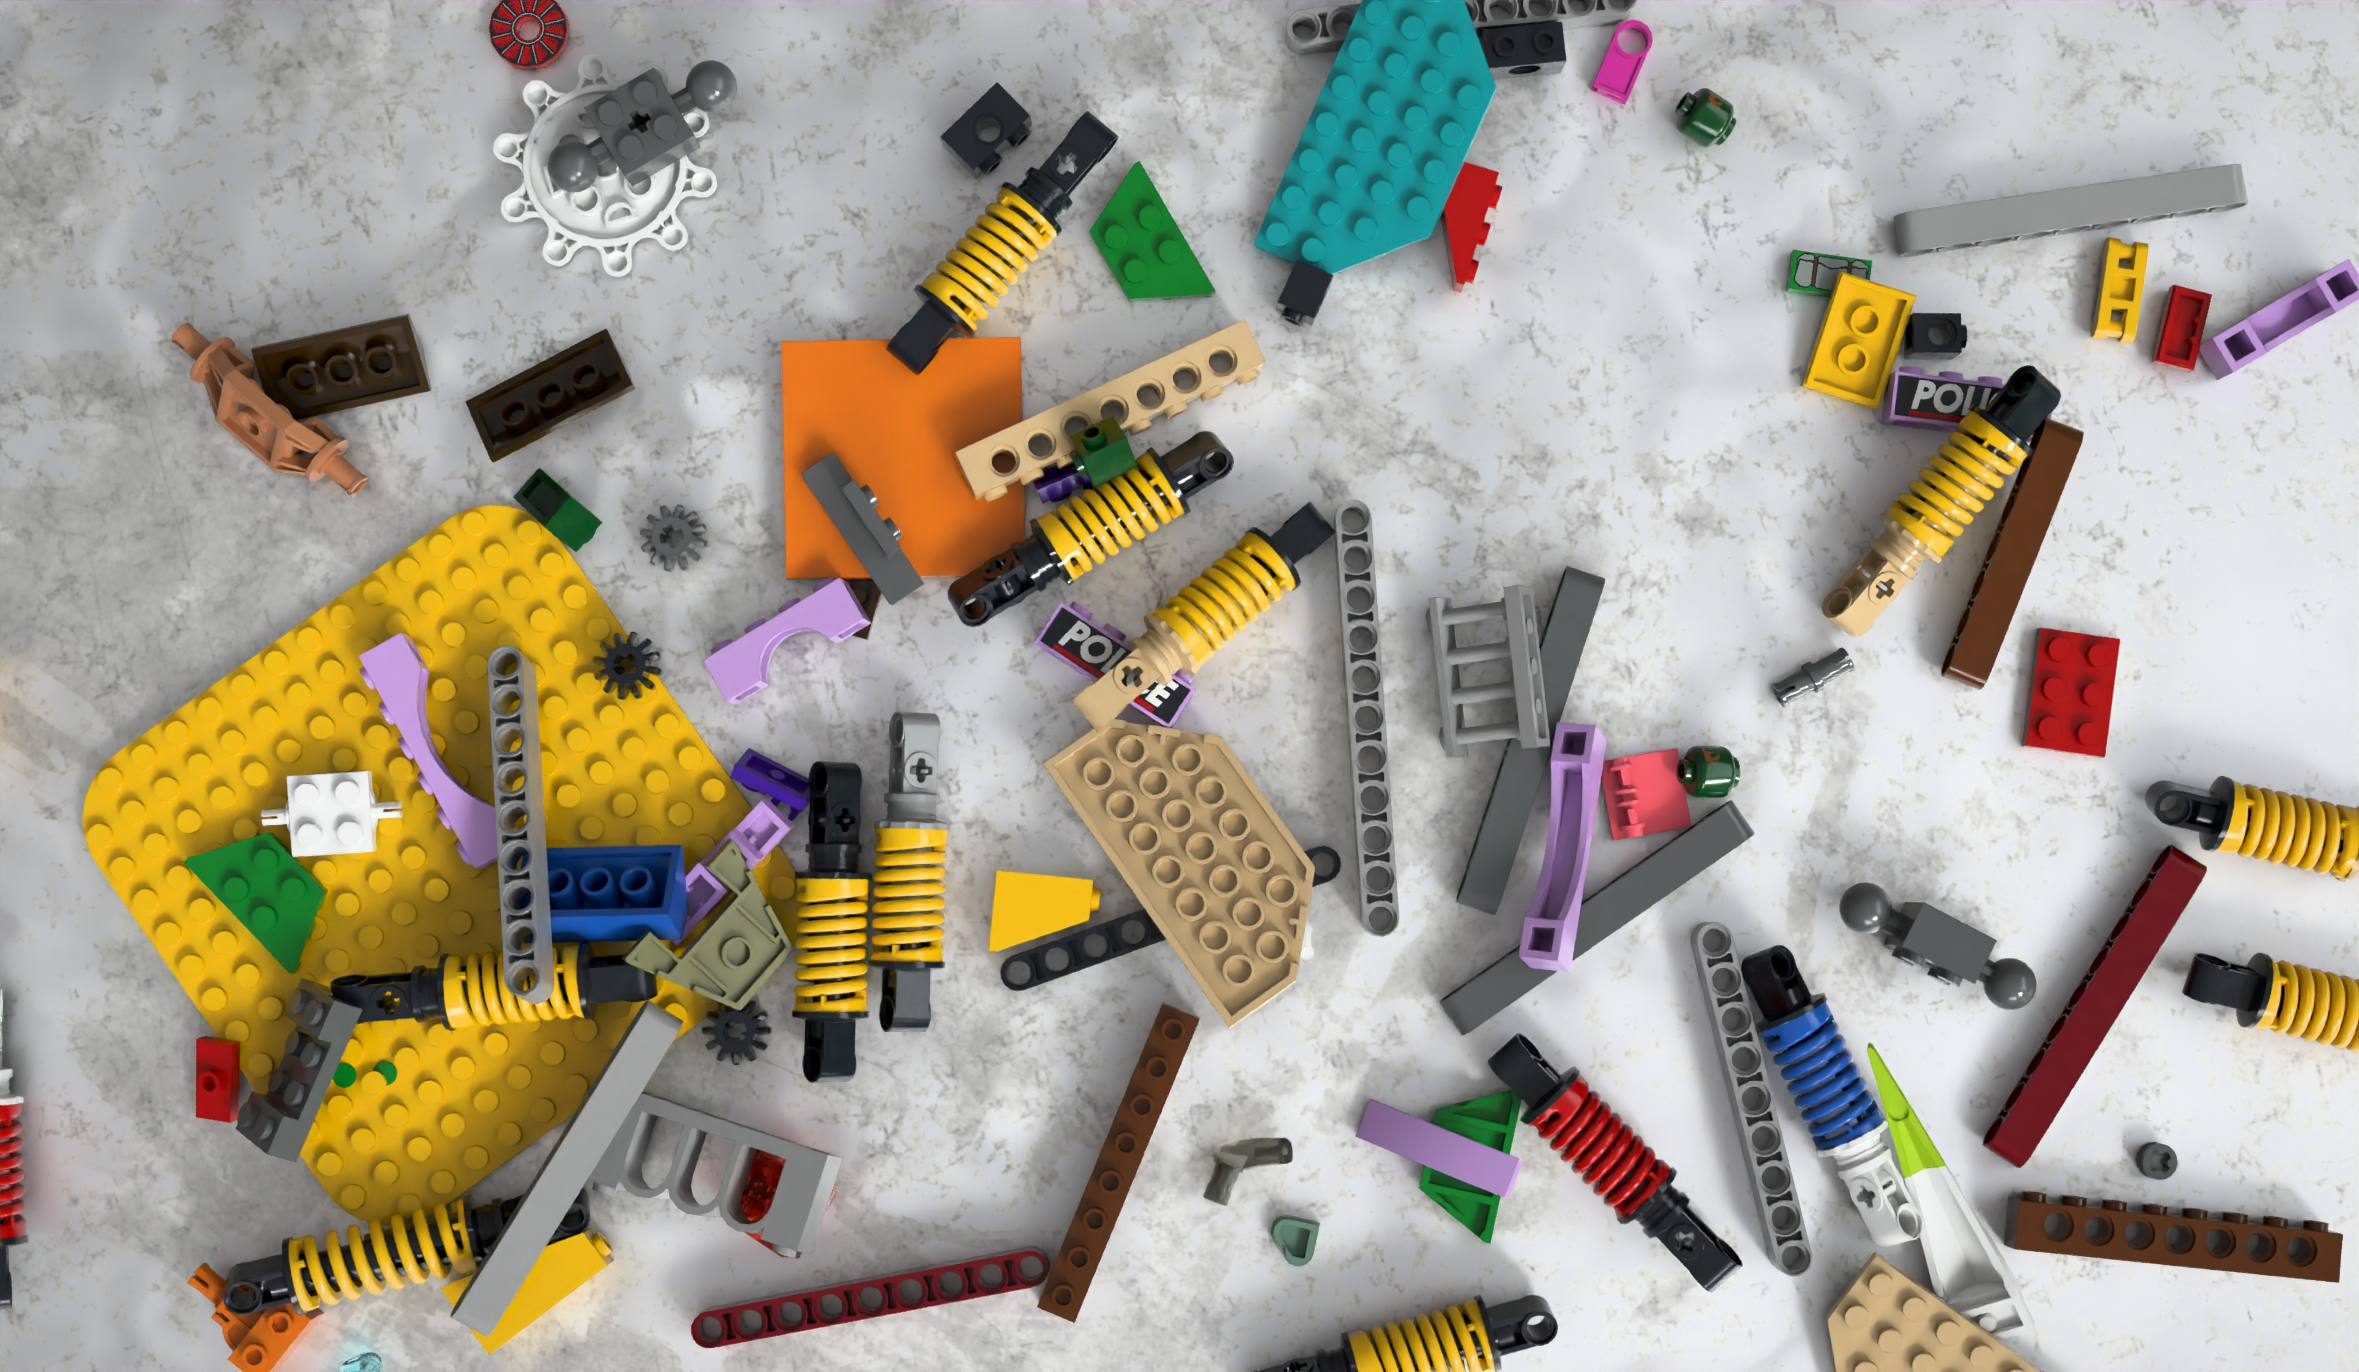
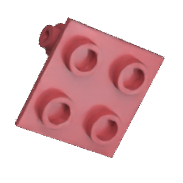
M1677 748L1604 761L1601 780L1613 840L1692 827L1685 787L1677 778V765L1680 761Z

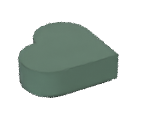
M1282 1215L1273 1221L1271 1236L1277 1245L1283 1247V1255L1289 1264L1303 1266L1312 1259L1320 1222L1290 1215Z

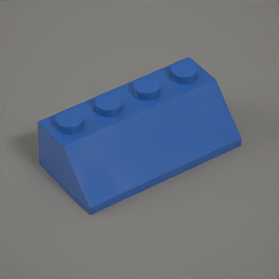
M681 845L546 848L552 943L637 941L646 931L651 932L658 940H682L688 903L684 854ZM529 854L523 856L520 869L526 866ZM531 894L525 895L520 900L519 910L529 905ZM533 933L527 935L523 941L525 943H532Z

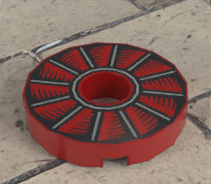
M502 0L491 15L489 33L492 45L504 61L518 69L538 70L548 67L563 54L569 40V24L567 16L555 0ZM530 21L538 23L540 30L534 39L524 40L520 37V28L523 24Z

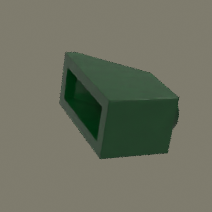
M541 468L535 471L513 497L540 524L575 552L593 538L597 528L603 523Z

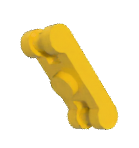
M2107 237L2102 248L2103 262L2095 316L2090 329L2091 337L2105 339L2106 336L2117 337L2118 342L2133 343L2138 326L2149 249L2148 243L2134 242L2132 245L2121 243V240L2117 238ZM2119 259L2129 260L2130 268H2118ZM2112 310L2123 312L2121 322L2110 320Z

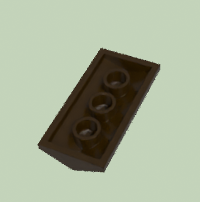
M409 314L262 345L251 349L264 393L276 404H281L287 408L294 420L431 391L423 346Z
M604 329L467 400L466 404L488 456L494 463L634 390L635 386L631 374L607 329Z

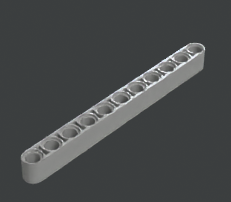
M1349 500L1341 504L1336 511L1333 527L1336 531L1334 533L1360 920L1366 932L1373 936L1384 937L1390 935L1397 928L1399 923V907L1372 518L1370 509L1366 504L1359 500ZM1348 510L1357 511L1362 516L1363 525L1355 530L1346 528L1341 520L1342 514ZM1352 549L1361 551L1366 559L1365 566L1357 570L1349 568L1344 561V554ZM1353 589L1363 590L1368 596V605L1363 609H1354L1348 604L1347 593ZM1357 628L1368 631L1371 636L1370 646L1365 649L1355 648L1349 639L1351 631ZM1358 668L1370 670L1374 677L1372 687L1368 689L1356 687L1352 679L1353 672ZM1365 707L1374 711L1377 721L1373 728L1363 729L1358 726L1355 720V713L1358 709ZM1371 747L1379 754V764L1376 768L1371 770L1365 769L1359 764L1358 753L1362 748ZM1374 787L1380 791L1382 803L1377 809H1368L1362 804L1360 798L1365 788ZM1369 827H1377L1384 833L1385 842L1378 850H1372L1364 843L1363 836ZM1372 867H1380L1387 873V884L1380 890H1374L1367 884L1366 875ZM1376 907L1387 909L1391 917L1389 925L1383 930L1374 929L1369 922V914Z

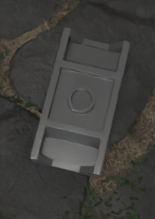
M301 978L298 987L293 990L288 999V1010L285 1015L295 1022L297 1026L295 1031L291 1032L285 1044V1054L279 1067L274 1070L269 1079L267 1095L254 1091L251 1092L248 1101L239 1110L238 1124L235 1128L267 1155L292 1162L297 1161L363 1010L358 1006L332 996L331 987Z

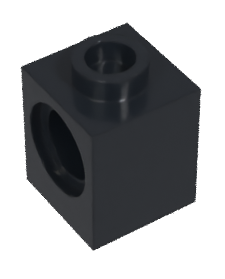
M1297 259L1277 302L1276 310L1282 312L1281 318L1297 326H1303L1304 322L1312 326L1334 275Z
M1961 313L1911 314L1904 332V359L1952 360L1962 353V348H1965L1967 343L1966 325H1961ZM1930 328H1937L1943 333V345H1936L1930 340L1928 334Z

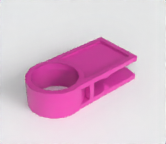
M1629 20L1618 26L1612 36L1610 46L1591 91L1621 104H1626L1647 53L1652 46V33L1647 25L1641 21ZM1628 29L1638 31L1645 39V49L1641 53L1634 55L1624 52L1618 45V34Z

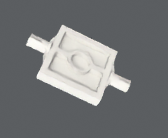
M372 771L287 776L288 801L286 808L262 809L261 817H278L262 819L263 826L287 824L291 835L292 857L377 851L376 828L379 819L402 818L403 810L387 811V809L402 808L403 805L401 801L378 803L373 792Z

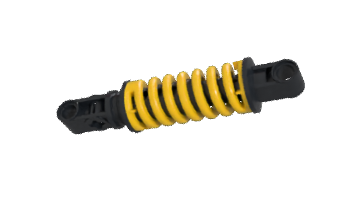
M583 1187L571 1205L580 1208V1210L572 1214L566 1213L550 1240L580 1234L589 1226L590 1201L589 1195ZM467 1195L456 1202L450 1203L451 1214L447 1213L444 1204H437L434 1207L435 1217L426 1219L425 1212L422 1209H416L412 1213L413 1223L405 1225L403 1217L400 1214H395L390 1219L392 1228L384 1230L380 1220L374 1219L369 1222L370 1233L364 1235V1241H362L358 1225H349L347 1227L349 1244L344 1246L340 1245L338 1233L335 1230H328L325 1233L327 1250L319 1252L316 1239L312 1235L295 1239L292 1237L284 1238L282 1241V1254L250 1262H242L230 1269L225 1286L224 1304L229 1311L235 1314L247 1315L255 1311L292 1303L296 1313L300 1316L320 1307V1298L324 1303L331 1306L338 1304L343 1294L350 1300L359 1299L364 1293L365 1288L372 1295L380 1294L384 1291L386 1282L395 1290L404 1288L408 1281V1276L415 1284H422L427 1281L430 1271L438 1279L447 1278L452 1266L461 1274L475 1271L523 1195L505 1201L501 1197L492 1199L491 1204H485L484 1206H477L472 1195ZM247 1285L253 1288V1290L244 1292L236 1287Z

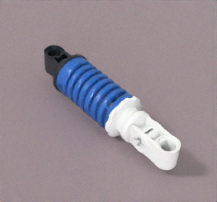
M1776 945L1746 956L1741 964L1743 979L1749 986L1764 1016L1763 1019L1755 1024L1756 1031L1760 1032L1764 1042H1767L1769 1051H1782L1774 1056L1775 1064L1778 1066L1789 1064L1780 1072L1784 1080L1796 1078L1788 1084V1091L1791 1094L1803 1092L1794 1099V1103L1798 1108L1808 1107L1802 1111L1801 1117L1805 1122H1812L1808 1127V1131L1813 1136L1812 1139L1816 1145L1818 1157L1833 1156L1836 1159L1835 1161L1839 1165L1837 1173L1841 1179H1844L1851 1198L1858 1207L1868 1228L1869 1235L1875 1244L1880 1247H1887L1918 1239L1923 1232L1922 1216L1915 1207L1904 1185L1903 1178L1892 1161V1153L1889 1147L1883 1146V1142L1880 1139L1879 1134L1889 1125L1886 1118H1883L1875 1100H1873L1871 1092L1865 1090L1866 1082L1863 1077L1858 1076L1860 1069L1856 1063L1851 1062L1853 1056L1851 1051L1844 1048L1846 1043L1844 1037L1837 1034L1839 1027L1833 1021L1834 1017L1826 1003L1827 998L1825 994H1810L1796 966L1793 954L1783 945ZM1889 1181L1892 1182L1890 1186H1885ZM1865 1190L1870 1191L1866 1195H1862Z

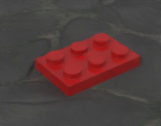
M2048 628L2037 629L2022 747L2096 758L2105 757L2120 639Z

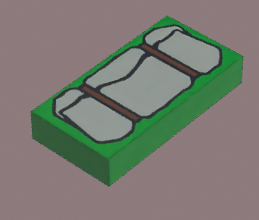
M1793 250L1791 252L1786 291L1830 297L1838 272L1841 271L1870 280L1872 261Z

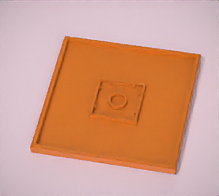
M1021 337L948 338L934 359L919 375H915L886 350L892 339L781 341L786 580H820L830 577L834 579L839 577L842 579L871 578L802 478L804 471L833 452L852 480H855L860 488L866 484L869 486L880 503L874 509L884 521L890 517L903 536L897 542L919 577H963L982 566L990 558L1010 549L1013 542L1017 540L1019 543L1024 541L1025 506L1024 486L1021 481L1007 486L1008 493L993 501L986 502L984 497L975 500L955 458L956 451L1022 422ZM999 454L993 459L992 466L1000 473H1008L1015 467V462L1011 456Z

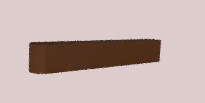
M2045 418L2036 428L2029 444L2033 453L2022 462L1941 669L1943 677L1981 690L1986 684L2081 447L2084 436L2083 431L2049 418Z

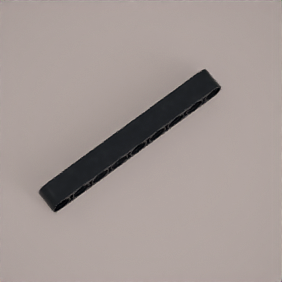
M1320 846L1304 851L1311 861L1318 853H1326L1333 860V869L1328 875L1319 876L1314 873L1312 887L1336 878L1340 872L1341 859L1335 850L1330 847ZM1142 909L1009 957L1002 964L1000 971L1001 980L1010 990L1023 991L1164 941L1166 938L1146 910ZM1136 920L1143 925L1145 935L1140 942L1128 943L1122 937V926L1127 921ZM1090 934H1099L1106 940V951L1100 957H1092L1084 950V941ZM1059 947L1067 952L1069 961L1063 970H1053L1046 963V955L1050 949ZM1015 961L1025 962L1030 968V978L1024 984L1014 983L1009 978V967Z

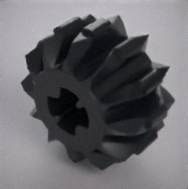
M630 632L627 643H625L620 633H616L613 635L616 647L613 648L606 642L600 644L601 649L608 654L606 658L594 657L593 662L595 664L605 666V669L597 671L594 677L598 681L608 679L603 687V691L608 694L618 687L617 697L620 700H626L630 689L636 699H641L643 692L640 685L643 684L646 688L654 690L656 685L648 679L650 674L661 676L663 673L662 669L651 666V663L657 662L662 658L661 653H648L652 648L653 642L646 638L639 644V635L636 632ZM624 658L630 661L634 658L636 659V662L632 663V665L636 666L634 673H620V670L624 669V667L620 666Z
M751 1000L743 1010L742 1008L740 1011L734 1008L731 1009V1007L718 1002V1008L722 1015L715 1011L707 1012L706 1017L716 1024L715 1026L703 1027L702 1033L715 1035V1039L705 1045L708 1050L716 1048L718 1045L722 1047L717 1054V1060L724 1061L731 1051L732 1064L739 1065L742 1061V1051L750 1062L757 1059L752 1045L760 1050L767 1049L768 1044L766 1041L758 1037L759 1035L771 1034L772 1027H760L759 1022L767 1019L769 1014L767 1011H764L756 1016L753 1015L758 1005L756 1000ZM731 1021H734L736 1024L744 1023L746 1031L741 1033L745 1036L742 1041L739 1037L731 1038L729 1036L728 1030L733 1028V1026L729 1025Z

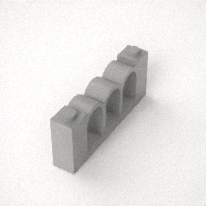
M642 1092L587 1180L594 1182L593 1190L607 1195L616 1196L617 1190H623L632 1193L636 1197L657 1200L671 1199L675 1206L686 1214L706 1217L722 1216L728 1226L739 1232L762 1234L760 1239L773 1243L771 1251L795 1258L797 1252L812 1253L843 1158ZM659 1116L685 1126L665 1181L652 1189L644 1181L641 1169L653 1128ZM710 1133L734 1141L735 1144L720 1190L710 1203L701 1206L693 1197L691 1183L706 1135ZM759 1149L786 1158L769 1211L759 1222L751 1223L743 1214L741 1200L756 1151Z

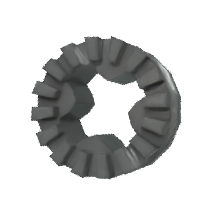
M2157 1142L2146 1143L2144 1146H2141L2140 1150L2137 1151V1158H2135L2137 1161L2136 1166L2140 1172L2156 1180H2164L2171 1177L2178 1165L2174 1150L2165 1144ZM2153 1152L2160 1155L2164 1154L2165 1156L2161 1160L2164 1166L2161 1170L2154 1167L2150 1168L2149 1166L2153 1162L2150 1156Z

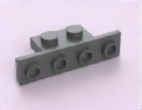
M834 452L802 473L803 480L890 605H895L924 585V582L901 551L897 541L903 538L896 525L890 517L884 521L874 509L880 503L869 486L866 484L860 488L856 481L852 480Z

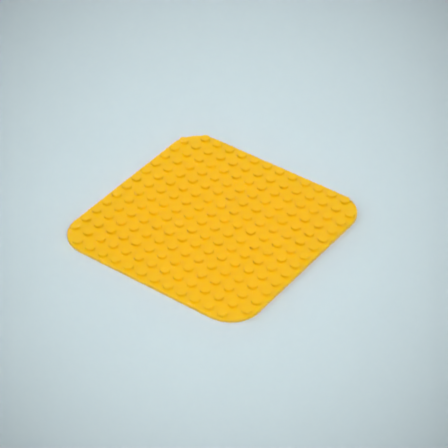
M485 505L467 509L452 516L121 749L100 768L90 784L83 807V831L92 858L216 1036L221 1039L240 1041L239 1068L257 1093L267 1095L269 1079L274 1070L279 1067L285 1054V1044L291 1032L295 1031L297 1026L295 1022L285 1015L288 1010V999L293 990L298 987L301 978L331 987L330 982L332 980L347 975L368 976L412 972L414 966L422 965L427 969H435L438 967L440 956L449 953V955L458 954L462 958L468 957L471 953H477L482 961L484 954L487 952H494L498 957L503 951L498 861L484 869L475 868L473 864L467 865L461 858L456 848V844L460 842L453 828L448 830L440 820L437 809L441 806L434 793L431 795L427 794L417 776L418 773L422 772L415 758L409 760L404 754L398 742L402 734L395 723L390 725L379 708V703L383 702L376 688L371 690L360 673L359 669L364 667L359 658L361 654L401 632L412 637L430 670L426 689V714L431 737L437 751L455 778L469 791L495 805L487 670L488 658L496 648L507 645L517 648L533 663L537 681L546 848L681 845L684 854L686 877L753 810L658 676L650 674L648 678L655 683L656 688L654 690L646 688L643 684L640 685L643 692L641 699H636L631 689L626 700L618 699V687L610 694L603 691V687L608 679L598 681L595 679L594 674L605 669V666L595 664L593 659L595 656L606 658L608 653L601 649L600 644L602 642H606L614 648L616 647L613 640L614 634L620 633L625 643H627L629 635L562 541L526 511L509 506ZM624 658L620 663V666L624 667V669L620 670V673H634L636 666L632 665V663L636 662V659L634 658L630 661ZM515 662L508 667V669L506 670V675H509L515 671L518 662ZM520 700L514 701L510 705L508 714L518 708ZM522 738L512 743L510 752L516 751L520 747ZM372 771L373 792L378 803L401 801L402 808L387 809V811L403 810L402 818L379 819L376 828L377 851L297 857L328 892L322 908L315 917L316 924L311 938L307 939L300 958V962H302L300 968L295 974H290L193 873L184 861L189 857L268 832L274 833L292 852L291 835L287 824L263 826L262 819L278 817H261L262 809L286 808L288 801L287 776ZM524 776L514 782L512 791L518 790L523 785ZM526 815L516 821L515 827L517 830L524 826L527 818ZM777 844L754 868L752 873L758 882L757 885L765 900L773 909L791 945L794 946L799 935L796 932V925L799 922H803V920L797 918L796 910L800 906H804V904H800L796 900L797 894L800 893L797 892L796 870ZM523 856L517 862V870L521 868ZM731 892L678 946L671 940L659 941L679 958L733 898L734 893ZM522 941L521 949H527L532 943ZM637 941L589 943L592 946L594 957L626 954ZM581 942L552 943V947H556L559 950L562 963L563 947L566 945H578ZM656 975L658 995L649 999V1001L683 1020L682 1027L675 1040L705 1020L708 1011L716 1012L719 1009L718 1001ZM647 1000L640 1002L616 1001L597 1003L595 1018L588 1020L577 1015H573L569 1019H562L556 1016L551 1021L540 1018L536 1022H530L525 1019L521 1023L508 1021L503 1025L493 1022L489 1026L478 1024L475 1027L457 1028L450 1031L444 1028L441 1018H430L427 1023H417L415 1018L356 1024L339 1062V1065L347 1063L355 1068L357 1073L356 1081L350 1087L342 1088L337 1086L332 1079L301 1149L300 1156L330 1198L344 1211L360 1220L369 1223L371 1220L377 1219L380 1220L382 1225L391 1226V1217L395 1214H400L405 1225L413 1223L412 1213L416 1209H422L427 1218L435 1214L434 1207L437 1204L448 1205L573 1115L634 1017ZM380 1062H390L397 1069V1077L390 1085H387L386 1078L381 1072L373 1071L374 1067Z

